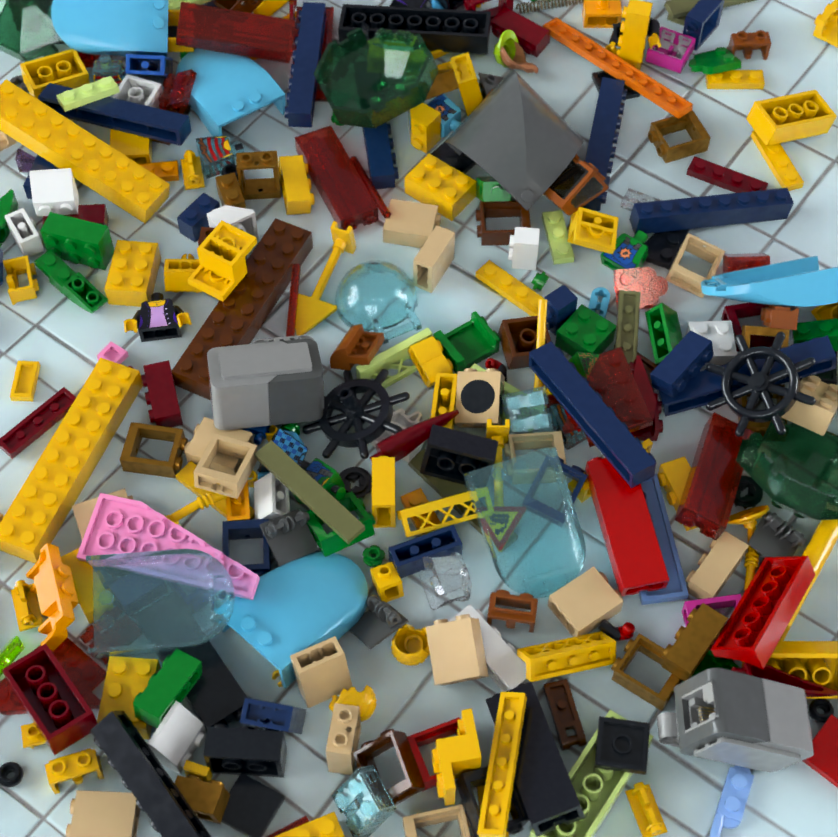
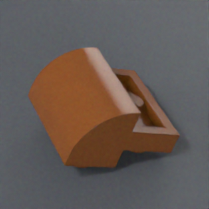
M362 324L352 326L330 357L331 368L351 370L354 364L369 365L385 341L384 333L364 331Z

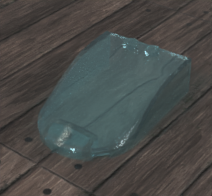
M548 446L463 474L495 570L509 588L520 594H531L533 598H545L578 576L585 562V540L556 447Z
M176 549L86 556V561L93 567L94 648H87V654L95 659L109 658V656L144 655L173 651L176 648L184 649L199 646L216 637L230 620L235 604L233 582L225 567L208 553L194 549Z

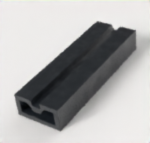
M177 592L171 593L134 615L138 627L162 664L168 655H172L176 648L202 661V675L185 699L197 718L204 723L206 731L207 727H215L218 724L227 725L232 720L240 721L244 699L247 696Z
M532 682L520 684L516 688L506 691L525 693L527 696L515 782L536 836L538 837L556 830L555 826L564 822L568 825L585 818ZM500 693L486 699L494 725L496 723Z

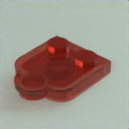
M651 267L613 270L617 311L619 290L641 292L640 309L656 306L659 297L663 296L668 290L666 279L657 276L656 271Z

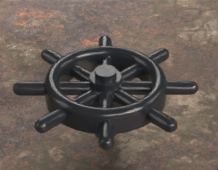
M784 332L777 333L771 347L759 346L752 348L748 347L743 335L739 334L735 337V341L740 353L731 359L726 368L712 363L706 366L707 371L722 376L721 390L723 396L708 402L706 409L712 411L727 404L740 417L735 430L737 437L744 435L749 421L759 423L772 421L777 433L784 435L786 428L781 420V416L787 413L796 401L807 405H814L816 403L814 397L799 392L800 378L798 372L813 366L815 359L809 357L794 364L786 354L780 351L785 339ZM756 359H766L761 372L754 361ZM775 361L784 367V369L769 375ZM746 364L751 376L739 373L738 371ZM789 376L788 388L773 384ZM733 380L747 384L732 392ZM751 393L746 407L741 406L736 401ZM773 393L784 397L776 405L772 400ZM759 398L764 402L765 410H754Z
M382 369L374 381L369 379L353 380L351 371L344 370L345 382L335 387L327 396H324L323 417L318 422L304 426L302 432L304 434H310L319 430L324 432L325 436L330 440V443L322 453L325 459L332 455L337 446L346 448L359 447L361 458L367 459L369 457L367 444L380 437L385 430L394 434L402 430L400 426L391 423L393 405L407 401L410 398V394L403 392L389 397L387 391L382 386V383L389 374L387 369ZM358 393H365L360 400L356 396ZM374 395L380 398L379 401L368 404ZM334 409L342 412L341 414L331 417ZM380 410L378 417L369 414L371 412ZM344 422L338 431L331 427ZM365 422L371 424L367 428H363ZM353 425L355 428V433L347 434V432Z

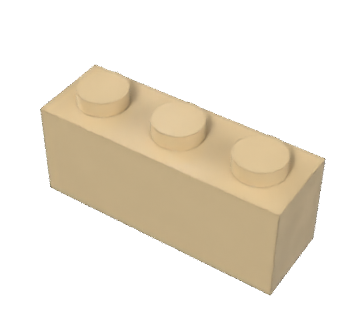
M724 531L720 538L716 536L709 547L711 548L709 554L704 553L701 556L697 571L692 570L686 578L688 593L697 599L717 597L745 557L749 545Z

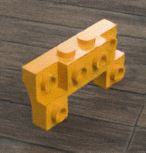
M46 543L40 549L37 563L27 572L26 576L35 582L29 589L30 592L38 596L41 615L49 617L38 628V632L48 635L41 642V646L47 644L49 649L54 651L68 637L67 627L75 620L73 609L79 602L71 568L62 564L59 547Z

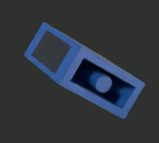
M126 54V74L143 77L173 78V59L160 55Z

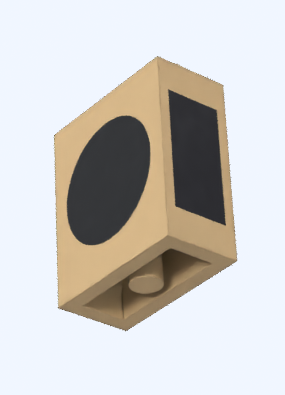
M466 368L464 371L457 372L455 410H458L459 414L455 416L454 423L459 428H486L487 419H492V425H502L505 377L501 371L494 368H488L486 371Z

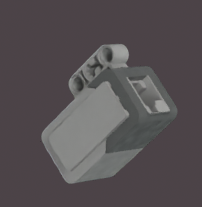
M298 335L258 339L251 344L215 347L207 352L210 398L214 425L217 429L233 430L317 421L323 417V368L318 345L312 337Z
M723 668L704 670L674 687L676 713L666 712L657 716L659 742L680 747L682 754L764 772H774L814 755L804 689Z

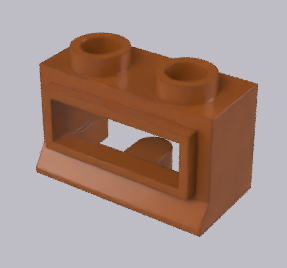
M758 30L755 33H746L745 31L731 33L727 49L732 54H735V50H742L745 59L751 58L752 50L761 49L763 60H767L771 46L769 32Z
M765 306L761 310V321H764L763 325L769 328L797 330L799 308L794 306Z
M506 590L491 592L487 623L491 626L492 619L506 621V627L511 629L515 628L516 622L530 624L529 632L534 633L538 599L533 598V595L528 593H521L519 596L510 595V592ZM495 604L530 609L531 611L525 612L495 607Z

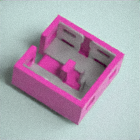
M661 27L659 33L661 47L658 48V45H654L652 49L649 47L646 62L681 73L694 50L696 38Z

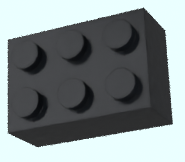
M432 424L420 473L475 488L486 487L495 462L498 441Z
M223 724L207 727L203 756L207 767H210L212 773L240 775L242 772L249 776L284 778L287 747L283 731L269 728L257 730L251 726L230 728Z

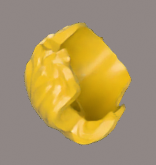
M405 624L402 628L398 629L392 638V654L401 664L416 666L419 663H423L430 655L426 627L415 629L413 626Z
M368 685L365 686L362 692H358L355 687H350L348 691L343 688L339 697L337 695L332 696L329 709L333 712L334 703L360 706L362 722L369 719L376 708V695Z

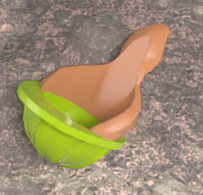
M505 30L501 34L499 41L494 45L493 54L497 63L505 68L520 69L527 73H538L539 69L536 65L526 62L524 50L519 45L515 32Z

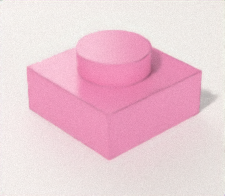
M110 342L97 355L98 361L100 358L121 364L128 357V352L115 343Z

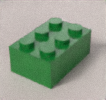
M50 212L40 230L46 250L51 249L62 260L70 261L73 264H82L93 269L106 270L114 254V247L107 225Z

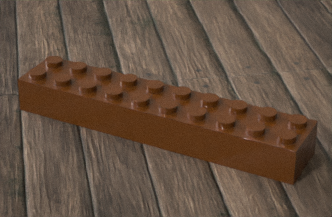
M275 218L246 261L248 273L224 302L219 300L173 368L172 375L175 386L211 400L207 352L215 347L251 343L312 250V232Z

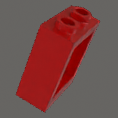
M460 717L407 737L425 785V789L422 791L436 787L437 777L436 774L429 775L419 747L435 742L436 739L446 738L454 734L458 736L457 720Z

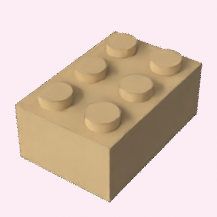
M812 375L802 378L799 392L814 397L816 403L814 405H807L796 401L782 418L824 436L838 411V385L822 382L819 377Z

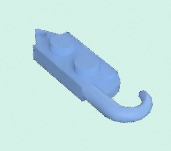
M736 765L729 768L711 827L710 837H720L722 828L734 829L739 826L754 779L750 768Z

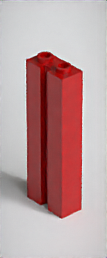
M592 458L590 461H587L585 474L588 475L587 481L621 596L639 594V591L644 590L649 592L666 588L669 576L641 483L631 488L606 458Z

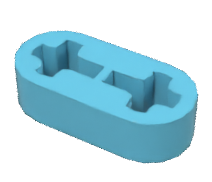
M603 287L595 288L592 291L588 307L594 312L600 310L599 315L605 319L610 301V292ZM599 296L603 297L602 302H598Z

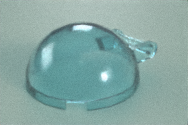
M379 260L363 262L351 268L340 281L336 291L335 305L338 308L339 318L348 327L351 328L354 325L362 324L364 331L374 330V332L384 333L385 341L382 345L389 343L390 339L409 331L422 329L421 322L414 312L417 306L416 288L410 277L397 265ZM407 318H408V320H409V323H406V324H404V325H402V326H399V327H397V328H394V329H392V330H390V331L385 332V331L383 330V329H387V328L394 327V326L400 324L401 322L405 321Z

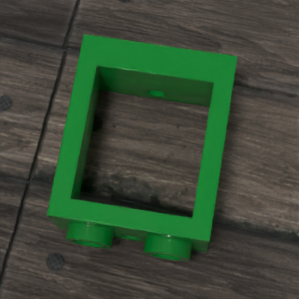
M352 491L347 493L342 500L337 501L349 512H356L360 518L359 521L365 525V530L349 544L334 531L327 534L321 526L325 522L312 510L306 511L310 516L307 525L317 546L325 557L375 535L373 528L375 519L370 511L366 512L363 500L361 498L357 499Z

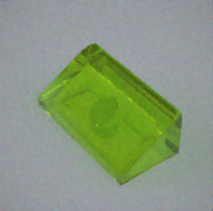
M18 636L11 638L0 650V676L3 674L2 669L9 666L24 649Z

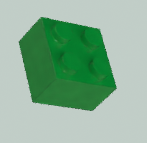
M581 304L557 330L555 346L570 356H573L577 351L601 355L614 341L617 326Z

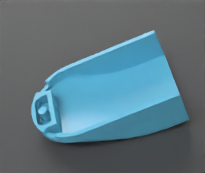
M53 0L51 18L54 29L61 40L73 50L95 55L126 56V54L167 56L168 0Z
M206 45L196 48L194 52L187 53L177 66L176 81L180 93L213 137H222L223 126L271 103H274L281 114L284 115L286 96L280 86L258 63L231 47ZM218 138V144L220 146L222 145L221 138Z
M812 256L712 276V279L701 282V291L705 295L765 305L794 307L828 305L838 303V267L819 270L818 256Z
M315 552L281 565L260 576L253 600L232 596L215 612L220 630L223 633L230 627L279 670L282 686L287 688L296 680L290 655L334 636L339 640L347 633L365 612L368 586L362 570L349 558L336 553L325 557L322 552Z

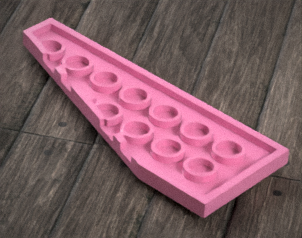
M100 493L76 556L80 561L249 600L254 599L260 580L256 573L224 555L218 549L213 548L145 503Z

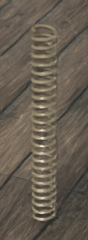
M535 0L534 2L531 1V3H530V2H528V3L525 2L524 4H523V3L517 4V5H516V9H518V6H519L520 14H522V9H521V5H522V6H523V13H525V12H526V11H525V4H526V9H527V12L529 13V7H528V4H529V5H530V11L532 12V11H533V9H532V3H533V8H534V11L536 12L535 3L537 4V10H538V11L540 10V8H539V2H540L541 10H543L542 2H544V9H545V10L547 9V6H548V9H550V3H549V0H545V1H544V0H541V1L538 0V2ZM550 0V1H551V8L553 9V8H554V5H555V8H557V2H556V0H554V5H553V0ZM558 0V7L560 8L561 4L560 0ZM561 0L562 7H564L563 0ZM572 0L573 5L575 4V2L576 4H578V0Z

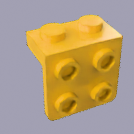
M834 0L831 4H827L822 15L819 14L814 22L816 27L813 36L838 48V0Z

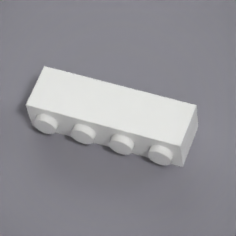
M468 605L448 621H455L456 616L470 614V617L479 619L488 676L503 692L516 688L520 684L530 682L526 679V662L517 656V651L512 644L506 643L501 638L499 630L495 626H490L485 621L486 618L479 609L475 610L471 605Z

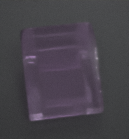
M17 149L15 157L19 172H29L35 161L34 156L21 149Z

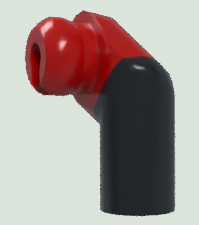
M489 358L485 362V367L501 371L505 377V382H507L506 366L493 358Z
M605 619L598 627L600 631L615 641L628 640L633 637L635 631L632 623L626 622L623 626L615 627Z

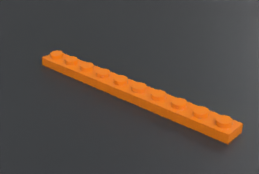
M557 17L543 25L544 28L549 30L552 38L614 78L624 80L625 85L676 118L680 119L692 111V103Z

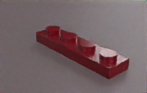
M694 156L686 175L734 193L767 190L769 184Z
M63 387L0 438V448L12 459L65 417L76 397Z

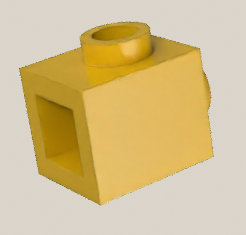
M393 562L370 569L373 586L381 601L389 602L404 596L402 580Z

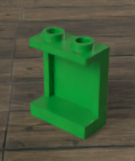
M476 311L471 313L470 321L444 335L441 330L433 334V337L441 342L443 346L442 353L446 359H450L453 364V371L456 374L458 371L471 368L474 363L478 364L499 352L500 337L498 333L494 330L492 331L483 316L480 317Z

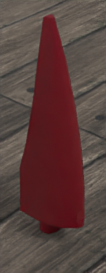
M458 410L424 420L380 441L375 445L378 453L369 457L370 461L372 462V457L379 456L395 457V462L399 461L429 438L432 424L445 426L459 414Z
M744 663L742 668L732 667L731 670L802 688L805 690L806 697L838 696V691L801 679L767 664L764 669Z

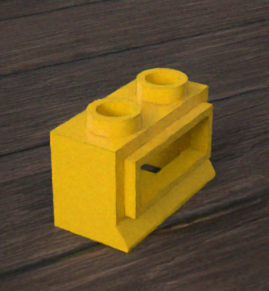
M28 255L3 260L7 272L8 294L12 304L37 298L36 291H40L37 278H33V275H37L34 263H30ZM27 273L29 286L19 288L17 275Z
M85 749L50 760L48 764H45L48 782L55 794L60 793L58 783L72 779L75 784H81L83 782V775L94 771L97 772L99 780L104 779L100 757L95 749Z

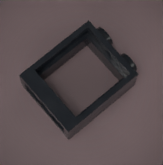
M488 767L462 773L455 782L475 837H479L477 830L480 810L472 788L485 785ZM515 779L510 804V814L513 820L508 821L506 830L509 835L521 832L524 829L523 826L529 821Z

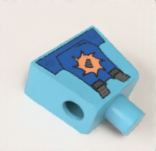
M444 94L436 96L427 104L441 113L442 138L455 131L462 124L461 109Z

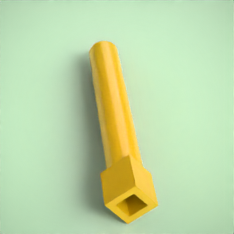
M836 511L826 512L823 515L802 556H808L816 575L779 641H784L838 540V512Z

